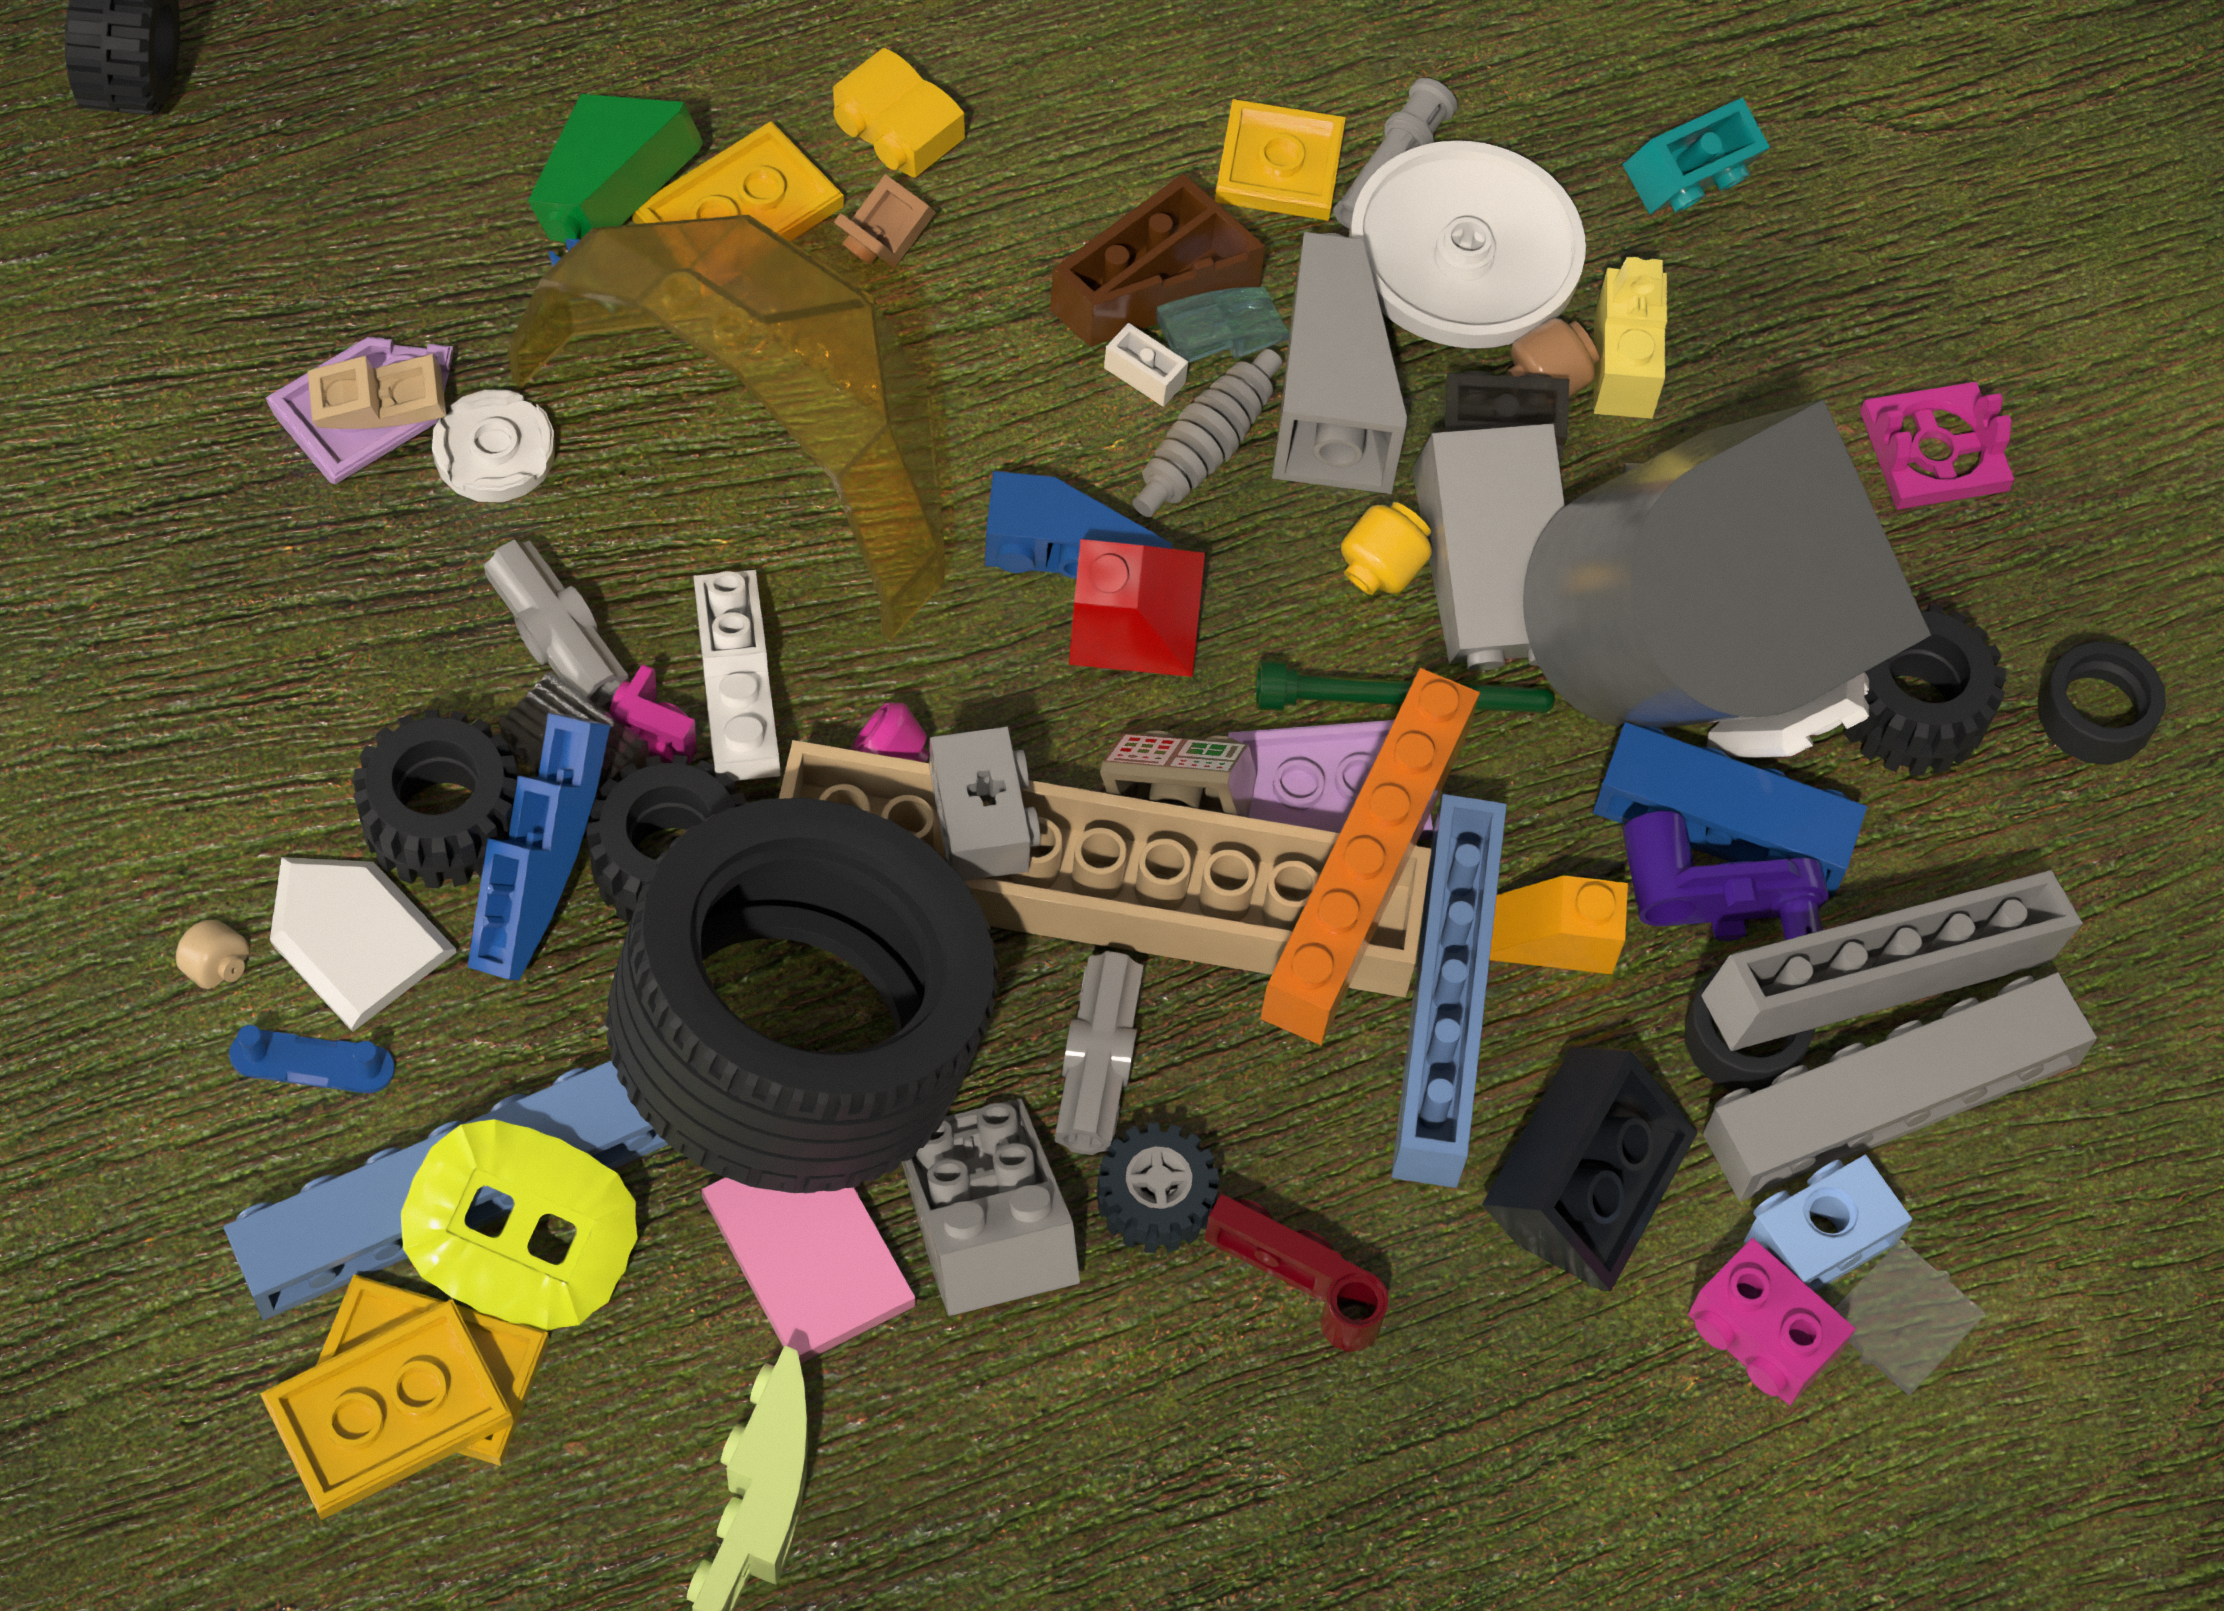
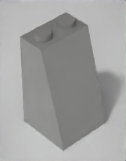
M1304 232L1293 298L1272 479L1392 494L1406 429L1407 415L1364 239L1344 237L1336 233L1317 234Z
M1554 424L1432 433L1412 471L1420 516L1431 530V534L1427 537L1432 547L1429 562L1449 664L1467 663L1469 670L1484 671L1504 666L1505 659L1528 657L1530 665L1539 666L1530 647L1525 628L1523 592L1526 572L1533 550L1549 523L1565 508Z

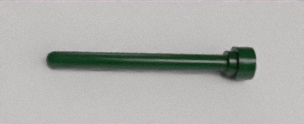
M1259 660L1255 691L1256 709L1283 711L1284 705L1295 706L1297 700L1402 705L1413 681L1298 675V669L1287 668L1285 661ZM1461 684L1480 692L1476 705L1477 710L1546 713L1555 704L1553 693L1545 688Z

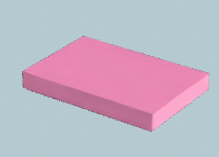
M725 1177L702 1189V1198L783 1348L788 1346L797 1350L800 1364L915 1307L916 1298L854 1187L830 1192L787 1193L749 1187Z

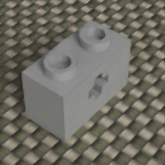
M1008 727L930 737L929 770L947 863L964 881L1028 872L1030 847L1040 846V830L1035 807L1024 808L1020 789L1029 788L1027 762L1024 750H1012ZM988 801L989 806H983V802Z

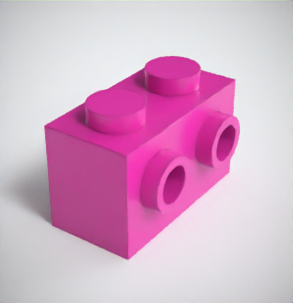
M1753 1237L1700 1290L1688 1313V1316L1695 1321L1699 1334L1710 1345L1719 1350H1728L1747 1367L1746 1371L1749 1378L1760 1390L1770 1396L1778 1395L1789 1406L1841 1354L1856 1330L1854 1326Z

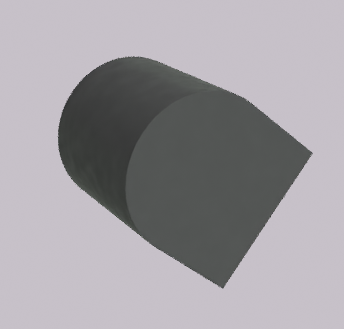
M1824 399L1706 430L1578 497L1562 509L1542 533L1529 561L1524 583L1523 614L1530 647L1543 674L1552 687L1574 708L1592 719L1618 728H1623L1625 722L1638 727L1666 728L1779 715L1813 701L1931 636Z

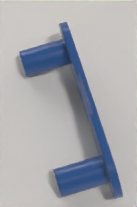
M254 1025L243 1026L238 1031L237 1038L233 1041L229 1051L232 1066L241 1075L360 1093H375L386 1088L391 1083L395 1074V1064L390 1053L382 1047L375 1046L372 1042L361 1041L353 1043L339 1040L336 1042L300 1037L295 1034L259 1030Z

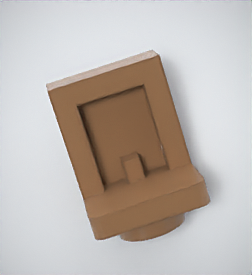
M885 174L851 220L840 213L833 223L848 235L842 245L868 265H871L876 257H878L894 269L936 212Z

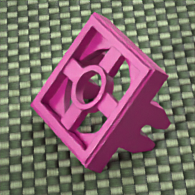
M1977 382L1864 400L1860 413L1896 510L2010 491L2015 479L2004 452L2010 441L2012 421L2009 415L1998 417L2003 402L2001 393L1982 397ZM1944 410L1959 416L1971 426L1973 432L1953 435L1947 429L1938 427L1932 411ZM1907 415H1912L1918 431L1913 441L1910 431L1899 433L1903 418ZM1927 438L1942 440L1948 445L1951 456L1943 461L1928 459L1919 449V443ZM1981 451L1977 467L1970 474L1957 478L1953 465L1958 455ZM1915 462L1922 469L1933 472L1935 479L1917 473L1907 464Z

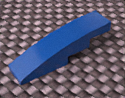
M548 713L538 777L518 776L508 840L490 838L487 840L468 961L469 968L508 980H520L552 919L577 858L597 792L610 725L569 715Z

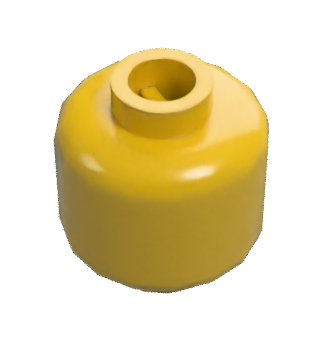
M1393 502L1390 507L1385 505L1371 506L1346 535L1341 544V553L1349 564L1344 574L1356 587L1369 595H1373L1377 589L1390 594L1401 593L1427 563L1432 554V547L1427 538L1431 534L1430 528L1416 513L1398 502Z

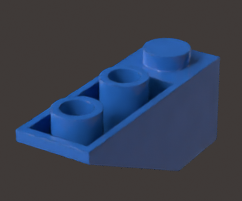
M993 471L986 530L985 566L1000 567L1011 573H1024L1029 570L1061 573L1066 577L1077 579L1080 539L1172 549V543L1056 477Z

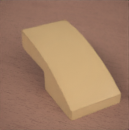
M433 354L374 368L368 358L362 356L308 370L312 422L317 428H383L446 417L441 366Z

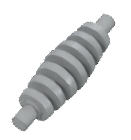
M1264 349L1251 364L1242 361L1237 362L1226 372V375L1219 377L1211 384L1210 389L1203 391L1194 399L1193 403L1187 405L1179 414L1178 421L1168 431L1166 440L1160 443L1154 453V458L1150 459L1142 472L1143 479L1147 485L1133 500V506L1140 514L1145 517H1151L1164 501L1170 503L1181 502L1190 493V489L1198 487L1206 479L1207 475L1215 472L1223 464V461L1228 460L1238 449L1239 443L1243 441L1249 432L1250 425L1256 421L1261 413L1262 406L1266 405L1273 394V387L1269 379L1282 365V360L1276 352L1271 349Z

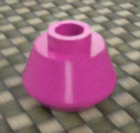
M888 702L882 705L867 721L850 747V750L919 762H926L930 754L923 747L927 739L926 733L909 707L903 702Z

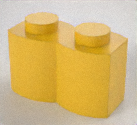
M882 48L833 86V114L838 125L849 136L856 137L858 135L866 142L873 144L879 159L892 170L899 169L903 173L916 178L965 139L964 112L957 103L939 87L923 80L909 63L889 49Z

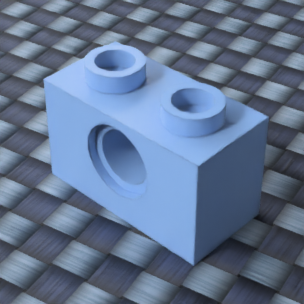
M1865 1154L1846 1166L1840 1160L1827 1164L1807 1181L1809 1187L1791 1197L1786 1190L1769 1197L1754 1210L1753 1214L1756 1219L1744 1242L1747 1243L1753 1237L1809 1288L1816 1292L1897 1245L1913 1219ZM1820 1216L1828 1219L1834 1224L1838 1233L1830 1234L1819 1230L1812 1223L1810 1217Z

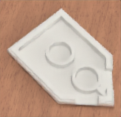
M1864 672L1813 701L1779 715L1721 721L1709 732L1707 747L1718 749L1728 755L1729 758L1793 756L1813 746V741L1809 735L1823 734L1839 726L1841 723L1848 729L1868 719L1869 704L1864 695L1868 694L1869 678Z
M281 858L270 942L352 1032L457 953L456 948L374 862Z

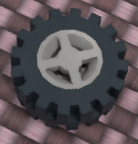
M1159 1122L1147 1123L1146 1132L1142 1133L1135 1126L1126 1131L1123 1141L1116 1138L1109 1146L1108 1155L1103 1156L1097 1183L1098 1210L1101 1218H1107L1106 1228L1113 1236L1119 1232L1123 1234V1244L1134 1248L1135 1244L1140 1242L1145 1244L1144 1252L1156 1253L1157 1246L1165 1245L1167 1253L1179 1250L1181 1241L1185 1240L1188 1245L1198 1238L1200 1229L1205 1230L1207 1227L1208 1217L1217 1200L1218 1168H1213L1214 1157L1209 1148L1203 1151L1200 1149L1201 1139L1193 1133L1187 1139L1180 1136L1182 1129L1180 1126L1170 1124L1168 1132L1160 1131ZM1147 1188L1155 1193V1199L1145 1191Z

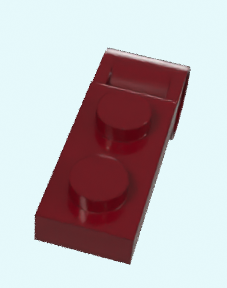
M1223 1194L1220 1195L1208 1217L1205 1242L1325 1302L1320 1319L1321 1329L1325 1338L1336 1348L1355 1352L1366 1349L1375 1342L1380 1333L1389 1303L1386 1287L1378 1277L1342 1259V1255L1333 1251L1331 1244L1322 1236L1305 1229H1299L1296 1232L1274 1221L1271 1214L1264 1207L1251 1200L1238 1199L1235 1201ZM1348 1301L1360 1303L1369 1311L1371 1317L1360 1321L1351 1320L1340 1312L1338 1305Z

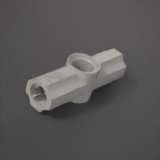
M514 539L497 548L493 557L484 564L485 575L515 616L516 627L532 656L541 665L549 663L583 712L587 710L599 712L609 707L619 685L624 680L629 681L626 671L599 636L594 617L582 596L572 586L563 587L548 563L544 561L530 540L518 542Z
M1106 951L1101 955L1089 956L1088 964L1085 966L1077 1019L1072 1018L1067 1039L1062 1076L1066 1077L1055 1133V1142L1064 1145L1071 1152L1086 1155L1108 1152L1109 1146L1115 1138L1122 1087L1127 1088L1134 1053L1137 1029L1133 1028L1144 967V965L1136 963L1126 954Z

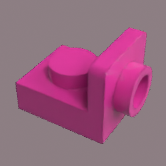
M642 664L631 682L624 680L619 685L611 703L610 714L615 717L617 743L649 757L660 755V761L663 763H673L674 755L688 756L690 764L697 752L695 720L689 718L684 711L666 702L655 704L657 699L655 669Z

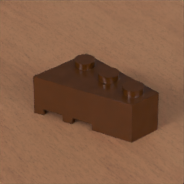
M1183 173L1053 268L1050 311L1089 347H1093L1113 340L1128 323L1141 330L1259 289L1266 246Z

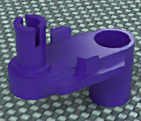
M1668 811L1647 813L1635 817L1622 828L1639 919L1644 924L1672 926L1711 922L1714 938L1719 942L1739 940L1746 936L1745 919L1781 918L1785 940L1823 931L1819 909L1828 900V890L1823 867L1818 861L1809 858L1694 866L1685 818L1680 814Z

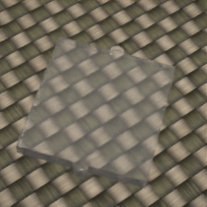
M1900 1240L1834 1310L1856 1328L1848 1342L1861 1353V1362L1866 1365L1874 1364L1910 1396L1974 1329L1986 1313L1949 1282L1950 1274L1947 1271L1941 1270L1938 1272L1904 1241Z

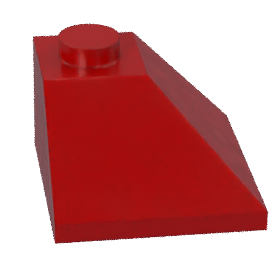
M1080 539L1069 665L1192 677L1205 553Z

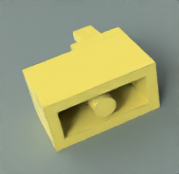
M1627 257L1621 269L1607 268L1594 314V345L1600 360L1594 364L1593 414L1653 419L1665 380L1667 273H1663V260L1653 258L1642 260L1639 257Z

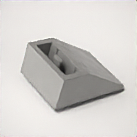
M1022 1098L1004 1103H993L983 1108L946 1116L940 1128L932 1133L926 1146L918 1149L916 1156L910 1160L901 1161L931 1269L948 1316L1080 1284L1073 1221Z

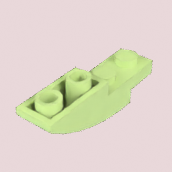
M784 1346L775 1366L768 1363L763 1365L750 1396V1402L757 1404L746 1427L739 1424L734 1426L723 1449L721 1463L727 1465L729 1491L744 1498L741 1500L733 1496L729 1501L717 1529V1536L724 1539L713 1563L702 1560L693 1576L687 1593V1600L694 1602L692 1606L693 1611H734L750 1574L776 1585L790 1552L801 1513L806 1483L808 1430L805 1386L797 1350L788 1346Z

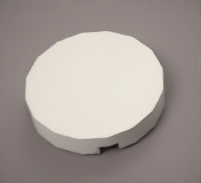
M482 390L461 397L451 405V411L446 414L442 421L439 418L433 429L432 453L441 479L457 494L478 502H505L528 494L545 480L554 464L556 443L554 430L547 413L537 404L536 407L533 406L531 403L524 401L523 395L510 390Z

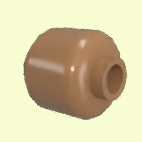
M1551 318L1513 342L1511 358L1514 366L1507 370V375L1515 390L1525 401L1534 396L1543 405L1554 407L1593 382L1595 377L1594 364L1600 360V357L1591 338L1577 321H1572L1568 324L1562 319Z

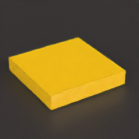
M1232 99L1215 202L1329 221L1346 117Z

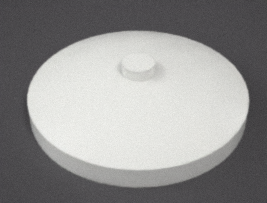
M1441 141L1425 144L1407 150L1387 161L1368 179L1362 188L1354 207L1349 230V238L1364 239L1381 312L1403 329L1432 342L1461 348H1491L1509 345L1546 320L1558 318L1575 293L1585 261L1586 242L1582 221L1574 203L1563 187L1550 174L1529 159L1498 146L1473 141Z

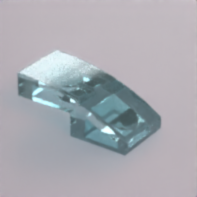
M1264 287L1217 290L1186 297L1156 307V320L1174 353L1188 361V363L1229 349L1233 358L1237 359L1289 340V332Z

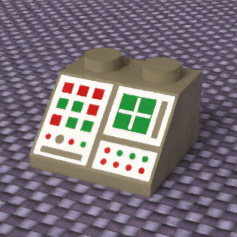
M1156 730L1147 731L1143 735L1123 733L1102 761L1100 771L1107 794L1249 818L1256 778L1249 744L1239 743L1237 740L1226 736H1210L1205 740L1177 738L1171 733Z

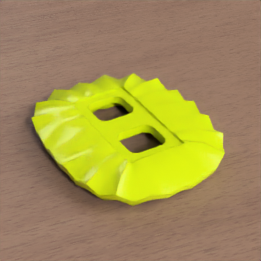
M496 1119L461 1124L430 1148L412 1180L409 1193L401 1211L403 1250L423 1279L437 1286L450 1297L468 1304L481 1313L499 1317L513 1324L528 1325L544 1331L578 1326L593 1312L609 1302L616 1283L626 1271L629 1255L638 1239L635 1220L636 1201L618 1173L600 1163L590 1154L571 1146L559 1138L543 1134L532 1128ZM483 1186H489L511 1196L514 1203L502 1232L495 1237H489L475 1231L465 1224V1215L475 1193ZM544 1214H553L573 1223L576 1228V1234L564 1260L558 1264H551L531 1255L527 1248L540 1217Z

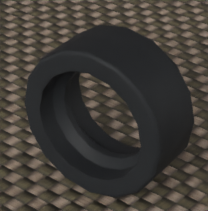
M2101 641L2073 646L2056 661L2038 698L2039 719L2048 738L2064 753L2086 763L2111 765L2131 759L2147 745L2166 708L2165 686L2155 667L2138 652L2118 643ZM2081 678H2094L2116 685L2130 698L2136 710L2137 716L2134 723L2122 728L2101 727L2086 720L2073 708L2066 694L2069 684Z
M1719 968L1702 982L1685 1019V1045L1694 1064L1711 1081L1732 1091L1748 1088L1750 1092L1755 1093L1772 1086V1082L1779 1075L1800 1065L1814 1036L1815 1029L1788 1035L1783 1048L1775 1055L1765 1058L1749 1057L1736 1051H1730L1717 1037L1712 1026V1015L1701 996L1720 970Z

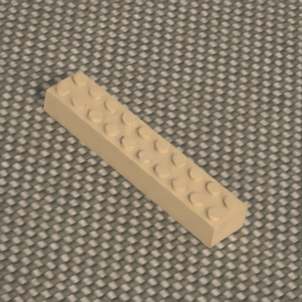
M792 740L779 799L807 797L855 806L895 822L932 846L946 861L929 763ZM1029 780V788L1020 790L1024 808L1035 807L1040 830V846L1030 847L1028 872L967 880L964 882L983 910L984 917L990 927L1272 975L1340 833ZM988 801L983 802V806H989ZM1414 847L1349 988L1406 998L1416 961L1431 855L1430 848Z

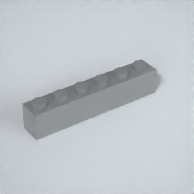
M2050 870L1732 954L1727 958L1701 996L1730 1051L2049 964L2081 927L2083 922L2054 873Z
M2058 972L2037 981L2032 976H2025L2005 986L1998 993L1997 997L1979 1003L1976 998L1966 999L1949 1008L1942 1015L1941 1019L1924 1026L1920 1020L1905 1023L1893 1030L1886 1037V1041L1866 1048L1864 1043H1855L1834 1054L1828 1064L1809 1071L1805 1065L1789 1069L1774 1079L1772 1086L1755 1093H1751L1748 1088L1733 1091L1714 1105L1715 1109L1704 1130L1703 1136L1738 1201L1741 1202L1818 1171L1835 1160H1845L2081 1064L2097 1037Z

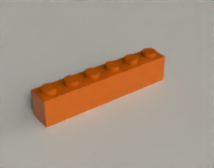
M1419 669L1267 984L1261 1020L1322 1045L1470 731L1480 692L1425 669Z

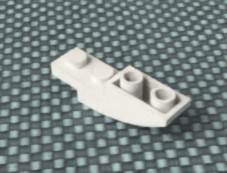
M756 570L724 571L717 574L695 575L694 586L715 778L724 773L733 781L780 776L779 753Z

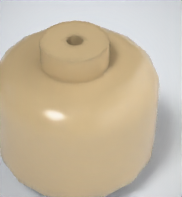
M203 920L188 929L179 941L176 950V964L199 987L205 989L214 988L223 980L234 982L241 977L245 968L243 961L249 955V945L242 935L218 920Z

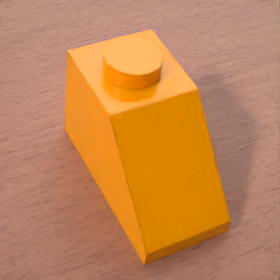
M1563 875L1496 895L1489 960L1612 975L1625 943L1628 883Z

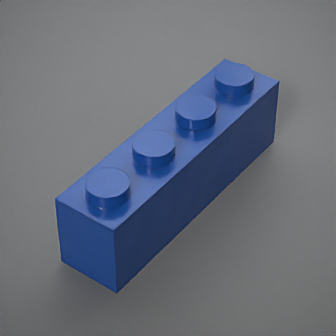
M1625 722L1593 814L1626 825L1627 822L1635 817L1658 811L1678 813L1685 818L1690 847L1692 849L1729 862H1757L1794 858L1816 860L1823 867L1828 896L1833 898L1848 868L1867 806L1851 801L1845 794L1831 789L1820 790L1791 780L1786 774L1771 768L1759 769L1733 760L1718 749L1710 747L1699 748L1670 738L1660 729L1638 727Z

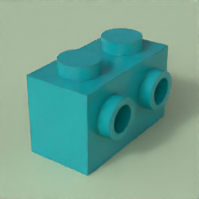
M1742 97L1651 139L1622 165L1649 215L1670 205L1674 212L1678 213L1705 198L1704 189L1716 184L1719 191L1723 192L1747 179L1751 175L1747 166L1770 149V146Z

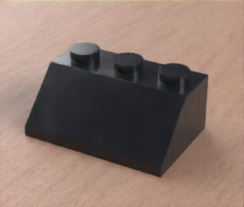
M1571 1047L1482 1205L1518 1246L1601 1291L1611 1292L1698 1132L1631 1050Z

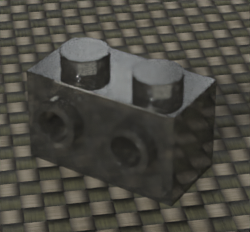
M1465 371L1459 374L1447 373L1443 398L1442 432L1554 424L1558 459H1561L1567 440L1569 379H1558L1544 374H1526L1520 377L1497 376L1484 371Z

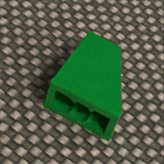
M580 94L528 202L549 240H556L566 244V238L573 240L578 238L582 243L601 245L699 152L703 140L684 102Z

